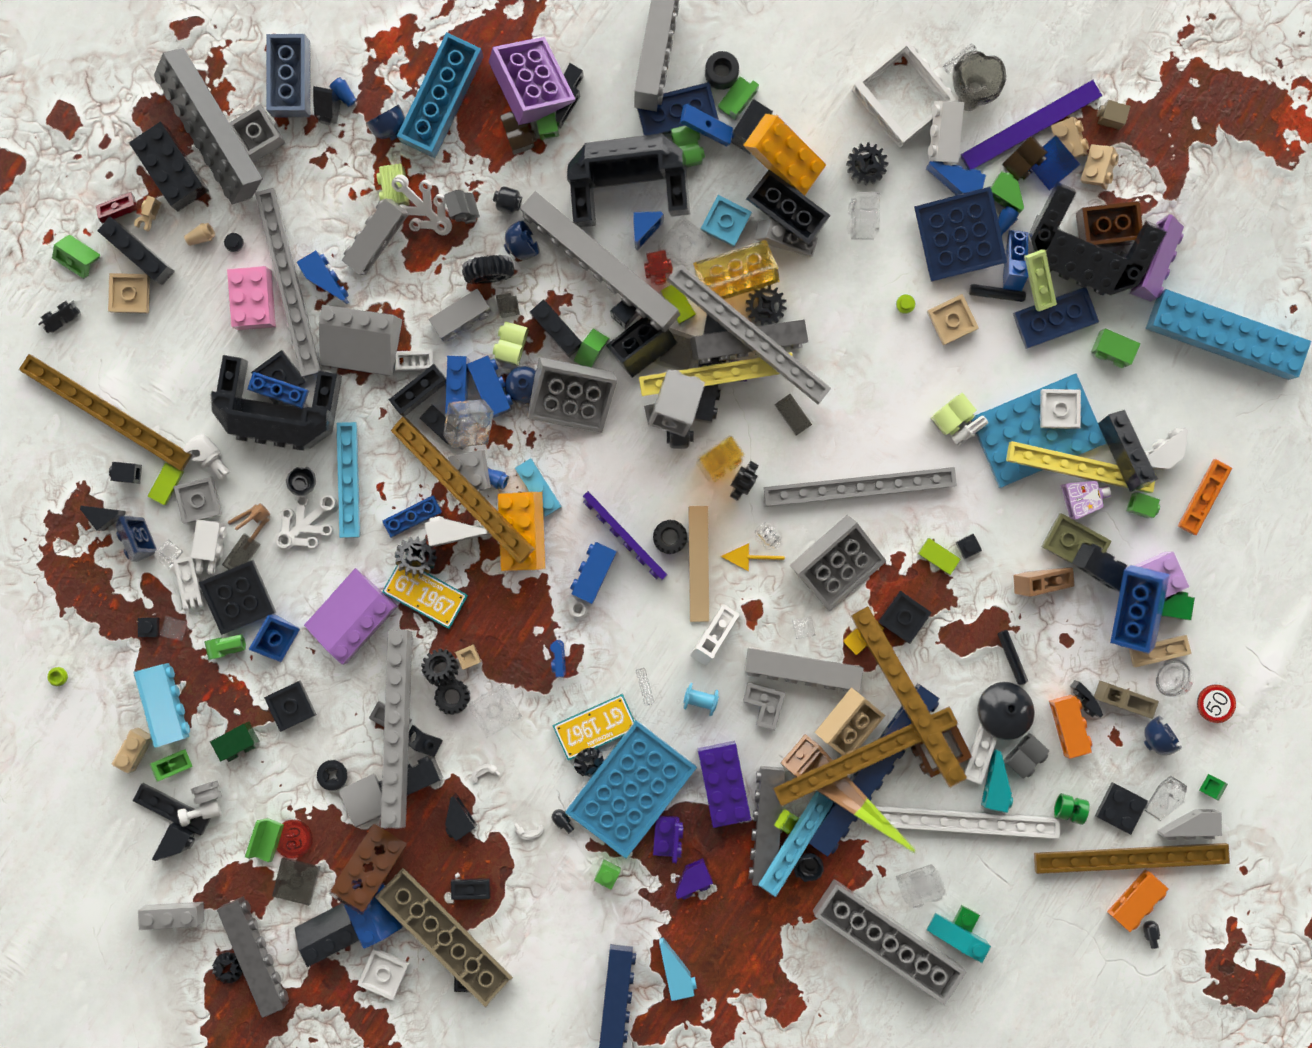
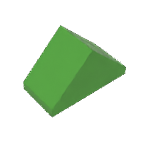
M592 329L583 340L574 362L582 366L593 367L610 338Z
M186 749L149 764L157 782L193 767Z

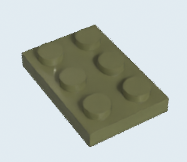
M1059 513L1041 547L1072 564L1082 543L1089 546L1092 543L1102 548L1101 552L1104 553L1112 541L1066 515Z

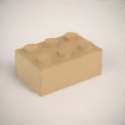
M851 687L815 733L844 756L859 749L885 715Z

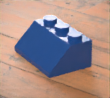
M361 883L355 885L353 889H362ZM384 883L381 885L376 895L385 887ZM375 896L363 915L343 904L363 949L384 940L403 928L402 924Z

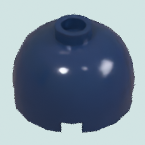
M398 104L368 121L366 125L377 138H390L392 141L397 138L405 116Z
M519 220L505 232L504 248L509 255L512 254L520 260H527L538 255L540 250L537 241L533 242L531 229L523 220Z
M517 367L511 370L506 378V392L516 403L530 404L536 372L532 367Z
M1157 716L1145 727L1144 735L1146 740L1143 741L1149 751L1154 750L1157 754L1163 756L1171 755L1181 750L1182 746L1177 745L1179 740L1167 723L1163 725L1161 722L1163 718Z

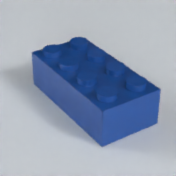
M1133 565L1124 570L1110 643L1145 653H1150L1155 648L1170 574Z

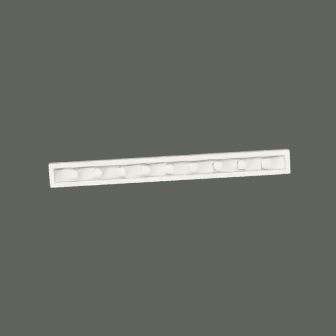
M875 806L895 828L1059 839L1060 835L1059 818Z

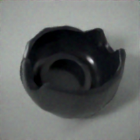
M309 467L294 468L287 475V489L297 496L308 495L314 490L316 485L315 473Z
M803 853L794 866L796 878L799 877L804 882L816 881L822 876L824 871L822 859L814 853Z

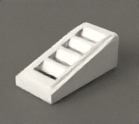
M433 350L397 351L394 373L425 371L434 364ZM415 356H419V366H416ZM423 356H427V365L425 366ZM402 357L404 366H400V358ZM408 357H411L412 366H408Z

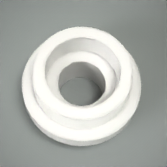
M575 600L570 604L569 612L576 619L584 618L588 613V605L583 600ZM576 606L582 607L581 613L575 611Z

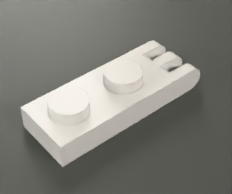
M190 556L173 560L183 609L185 611L190 609L189 602L192 609L197 608L196 600L199 607H204L203 594L198 583L200 582L199 575L196 573L195 558Z

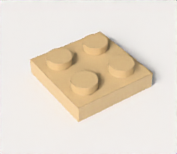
M109 273L108 312L149 314L150 277L147 274Z
M963 294L927 311L943 346L979 329Z

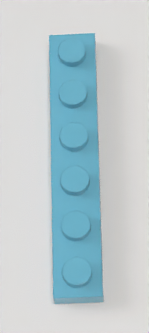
M336 423L339 538L360 537L357 423Z
M818 791L815 792L758 884L771 895L777 896L834 803L832 800Z

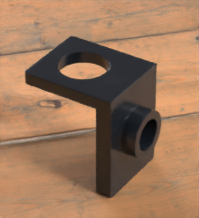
M412 725L409 730L408 746L414 751L435 757L443 740L424 733L418 727ZM416 732V738L411 742V737Z

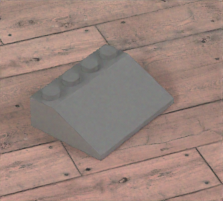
M322 305L319 320L320 365L392 376L402 319L395 315Z
M539 357L528 419L602 433L617 383L614 372Z
M846 515L790 566L821 603L831 611L887 560L860 525Z

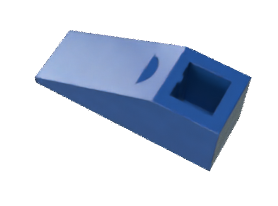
M930 161L926 167L933 176L955 195L982 189L984 186L986 175L981 174V171L976 169L969 171L959 165H945L942 161Z
M1009 230L1006 247L1007 263L1004 264L1003 289L1022 291L1028 279L1024 257L1028 255V232Z
M315 250L297 261L307 280L344 303H349L346 298L349 294L343 286L340 287L337 283L339 278L334 270L330 271L328 268L329 261L324 253L320 254Z

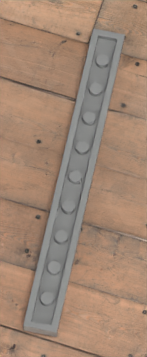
M274 188L255 192L301 377L315 375L318 373V370L321 371L276 191Z
M681 264L667 279L670 284L816 404H819L831 388Z
M955 467L763 488L765 506L955 487L957 483Z

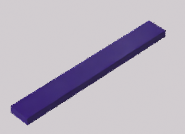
M1091 80L965 151L960 157L969 171L976 169L1027 140L1030 136L1036 135L1102 97V94L1094 80Z

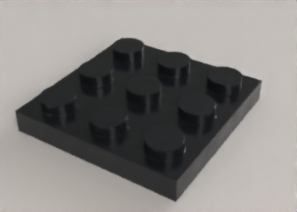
M254 560L198 582L221 635L276 613Z

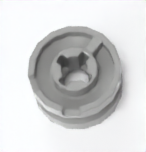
M218 781L192 788L191 792L195 796L193 799L194 803L199 804L221 797V791H218L217 788L219 786Z

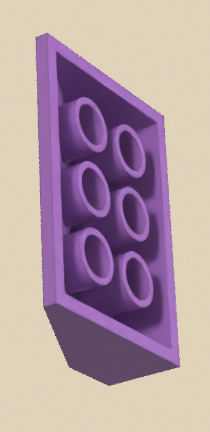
M545 37L492 48L489 64L519 125L537 121L575 102V97Z
M355 568L304 626L327 652L343 665L351 660L394 612L398 605Z

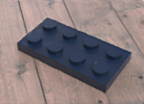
M706 82L663 93L662 105H658L657 111L637 108L643 135L661 133L664 135L671 133L673 128L685 126L680 123L682 109L685 104H689L718 120L710 83Z
M1087 287L1055 297L1057 305L1042 311H1037L1035 305L1014 312L1013 316L1025 349L1099 323Z

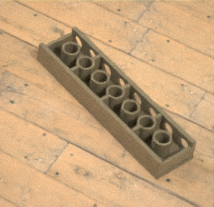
M404 868L375 896L485 1008L508 981L513 978Z

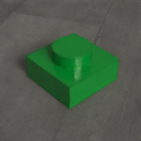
M1208 774L1199 791L1219 801L1228 784Z
M961 905L953 923L972 932L980 915Z

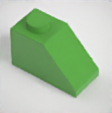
M1001 171L991 185L993 199L1003 207L1009 206L1018 213H1021L1024 209L1019 183L1012 174Z

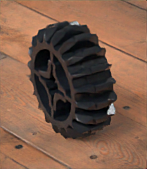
M506 255L481 256L469 259L462 265L464 280L470 284L495 283L507 280L514 275V264L511 257Z

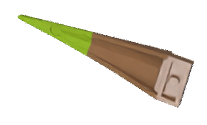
M805 734L780 763L795 777H798L833 760L820 745ZM848 776L816 790L908 850L916 853L909 842L882 815Z

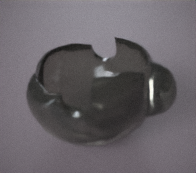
M972 50L962 55L956 62L952 72V83L958 96V102H964L965 111H973L978 106L989 104L1000 96L1006 83V68L999 57L995 55L986 56L981 51Z

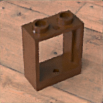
M957 725L941 732L942 734L949 732L960 753L956 757L959 764L972 758ZM921 741L910 748L913 755L919 757L921 761L919 766L923 774H927L932 778L940 774V771L937 767L931 768L920 746L924 744Z

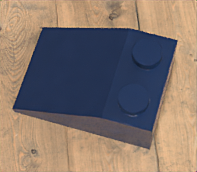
M119 517L116 524V535L125 547L124 554L127 559H130L131 562H137L158 553L144 517Z

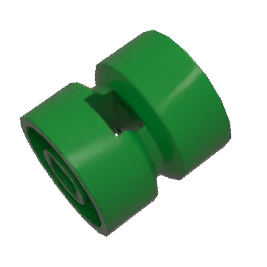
M1061 793L1055 802L1054 816L1062 820L1070 819L1073 823L1083 825L1088 818L1089 801L1080 798L1073 799L1072 796Z

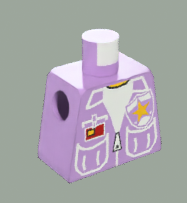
M1097 481L1061 485L1069 518L1073 520L1103 508L1102 499L1111 497L1110 488L1108 486L1099 488Z

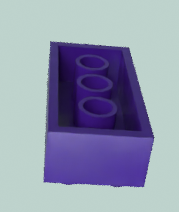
M730 741L697 748L713 828L751 820L736 742Z

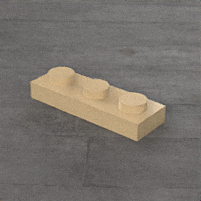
M1187 635L1156 641L1155 648L1150 653L1129 648L1133 667H1140L1192 654Z

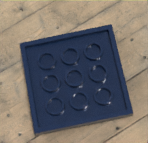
M991 186L914 206L931 282L1007 263Z

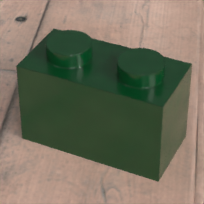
M246 722L210 741L220 762L224 760L230 762L239 757L237 753L243 750L247 753L256 748L254 744L260 742L250 722Z

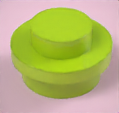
M901 295L896 301L898 311L903 314H908L915 308L916 303L911 295Z
M55 667L49 671L47 678L51 685L62 686L66 683L68 674L64 668Z

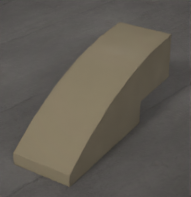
M1100 680L1094 695L1096 700L1151 719L1154 718L1159 703L1155 699Z

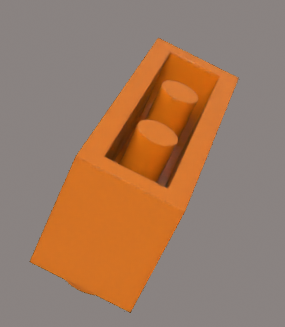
M1068 695L1049 700L1064 756L1071 759L1092 753L1091 747L1093 744L1090 736H1087L1086 733L1087 722L1081 715L1082 704L1077 696Z
M1145 869L1107 912L1125 929L1131 932L1140 925L1145 915H1149L1153 911V906L1165 898L1166 892L1169 889L1151 872Z

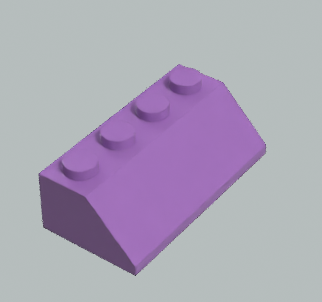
M1171 214L1156 223V225L1163 227L1167 234L1139 285L1131 288L1129 293L1150 302L1161 296L1164 289L1162 287L1163 281L1170 274L1169 265L1177 255V251H1175L1177 244L1181 243L1184 236L1182 233L1184 226Z

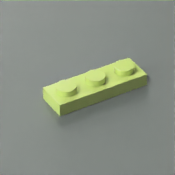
M1039 250L1024 256L1036 310L1042 311L1057 305L1046 251Z

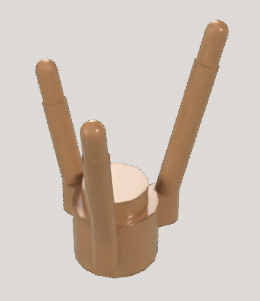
M261 503L255 504L251 509L228 521V524H232L250 514L248 518L235 527V530H239L252 519L257 523L261 521L244 546L245 550L248 549L263 526L269 521L268 516L270 512Z

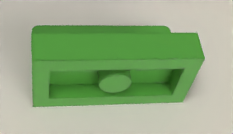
M739 77L718 104V108L736 120L757 93L759 84L754 80L750 84L744 78Z
M67 235L53 246L52 259L83 279L89 276L90 264L100 258L99 253L71 235Z
M269 818L257 820L245 858L257 857L266 862H272L284 824Z

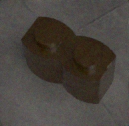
M512 111L500 115L514 155L536 148L534 142L537 139L534 130L530 131L528 124H531V122L519 125Z
M1030 136L1002 165L1017 181L1021 179L1026 180L1033 173L1031 169L1035 165L1039 167L1047 159L1045 155L1048 152L1033 136Z

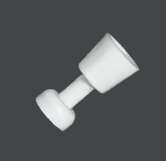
M218 798L200 804V809L190 812L186 809L178 810L181 826L189 825L190 819L200 816L203 819L222 816Z

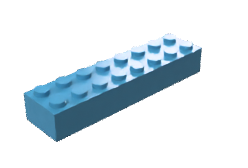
M1167 289L1163 290L1161 296L1155 300L1146 326L1147 330L1287 380L1300 376L1311 341Z

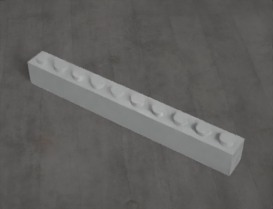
M536 191L521 206L520 209L524 214L522 217L529 224L535 223L537 225L536 229L544 236L548 234L551 237V242L557 247L561 245L566 249L564 252L571 259L574 257L580 261L578 264L584 270L590 269L594 273L593 277L600 283L604 281L608 284L607 288L613 294H620L622 296L621 300L629 307L633 305L636 308V313L643 319L645 317L650 319V324L656 330L662 329L666 332L680 316L679 310Z
M388 630L381 828L406 827L412 632L409 630Z

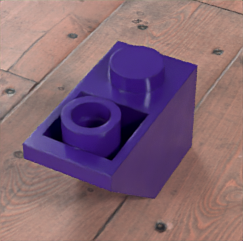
M703 858L685 866L676 889L677 899L681 897L682 899L689 898L693 895V892L700 890V892L705 891L713 884Z

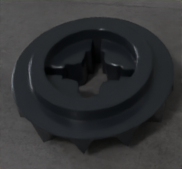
M585 748L576 755L574 768L582 777H591L603 763V755L596 748ZM592 759L594 764H589L587 767L585 762H590Z
M327 760L317 770L318 783L322 788L329 791H335L343 787L348 778L347 769L342 762L337 760ZM337 769V779L333 778L327 781L330 776L328 772Z
M232 952L220 954L212 964V974L215 975L216 981L219 980L223 984H232L243 973L235 953ZM232 962L233 964L231 965L230 971L223 973V970L225 969L223 964L227 966Z

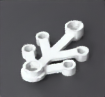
M401 174L395 176L392 180L393 189L397 192H402L417 207L405 206L404 204L399 206L407 211L409 215L427 216L431 220L421 221L418 218H413L409 223L410 229L413 231H418L420 228L434 229L440 235L448 234L452 229V223L446 217V202L443 194H437L433 200L435 206H437V215L432 210V183L429 180H423L419 185V189L423 193L422 201L408 187L409 181L406 176ZM396 182H399L402 187H399ZM423 184H426L428 186V189H425L423 187ZM437 198L442 199L443 203L438 202ZM413 222H416L418 224V227H415L413 225ZM439 224H443L445 228H441Z
M330 495L323 496L320 499V505L304 518L305 506L308 505L309 501L306 496H298L295 501L297 504L296 526L291 531L290 519L293 518L294 511L290 508H284L281 511L283 518L282 532L278 533L275 538L276 546L281 550H289L293 545L308 546L309 548H316L319 545V540L316 537H309L308 539L295 538L301 532L322 533L325 536H330L333 533V527L329 524H324L323 526L310 524L326 510H333L336 507V499ZM300 498L305 499V503L303 505L299 503ZM329 499L332 501L330 507L326 505V501ZM287 510L290 511L289 517L285 516V511ZM326 526L330 528V532L328 534L324 532V528ZM284 537L288 538L287 544L283 543ZM311 539L315 540L314 546H311L309 543Z

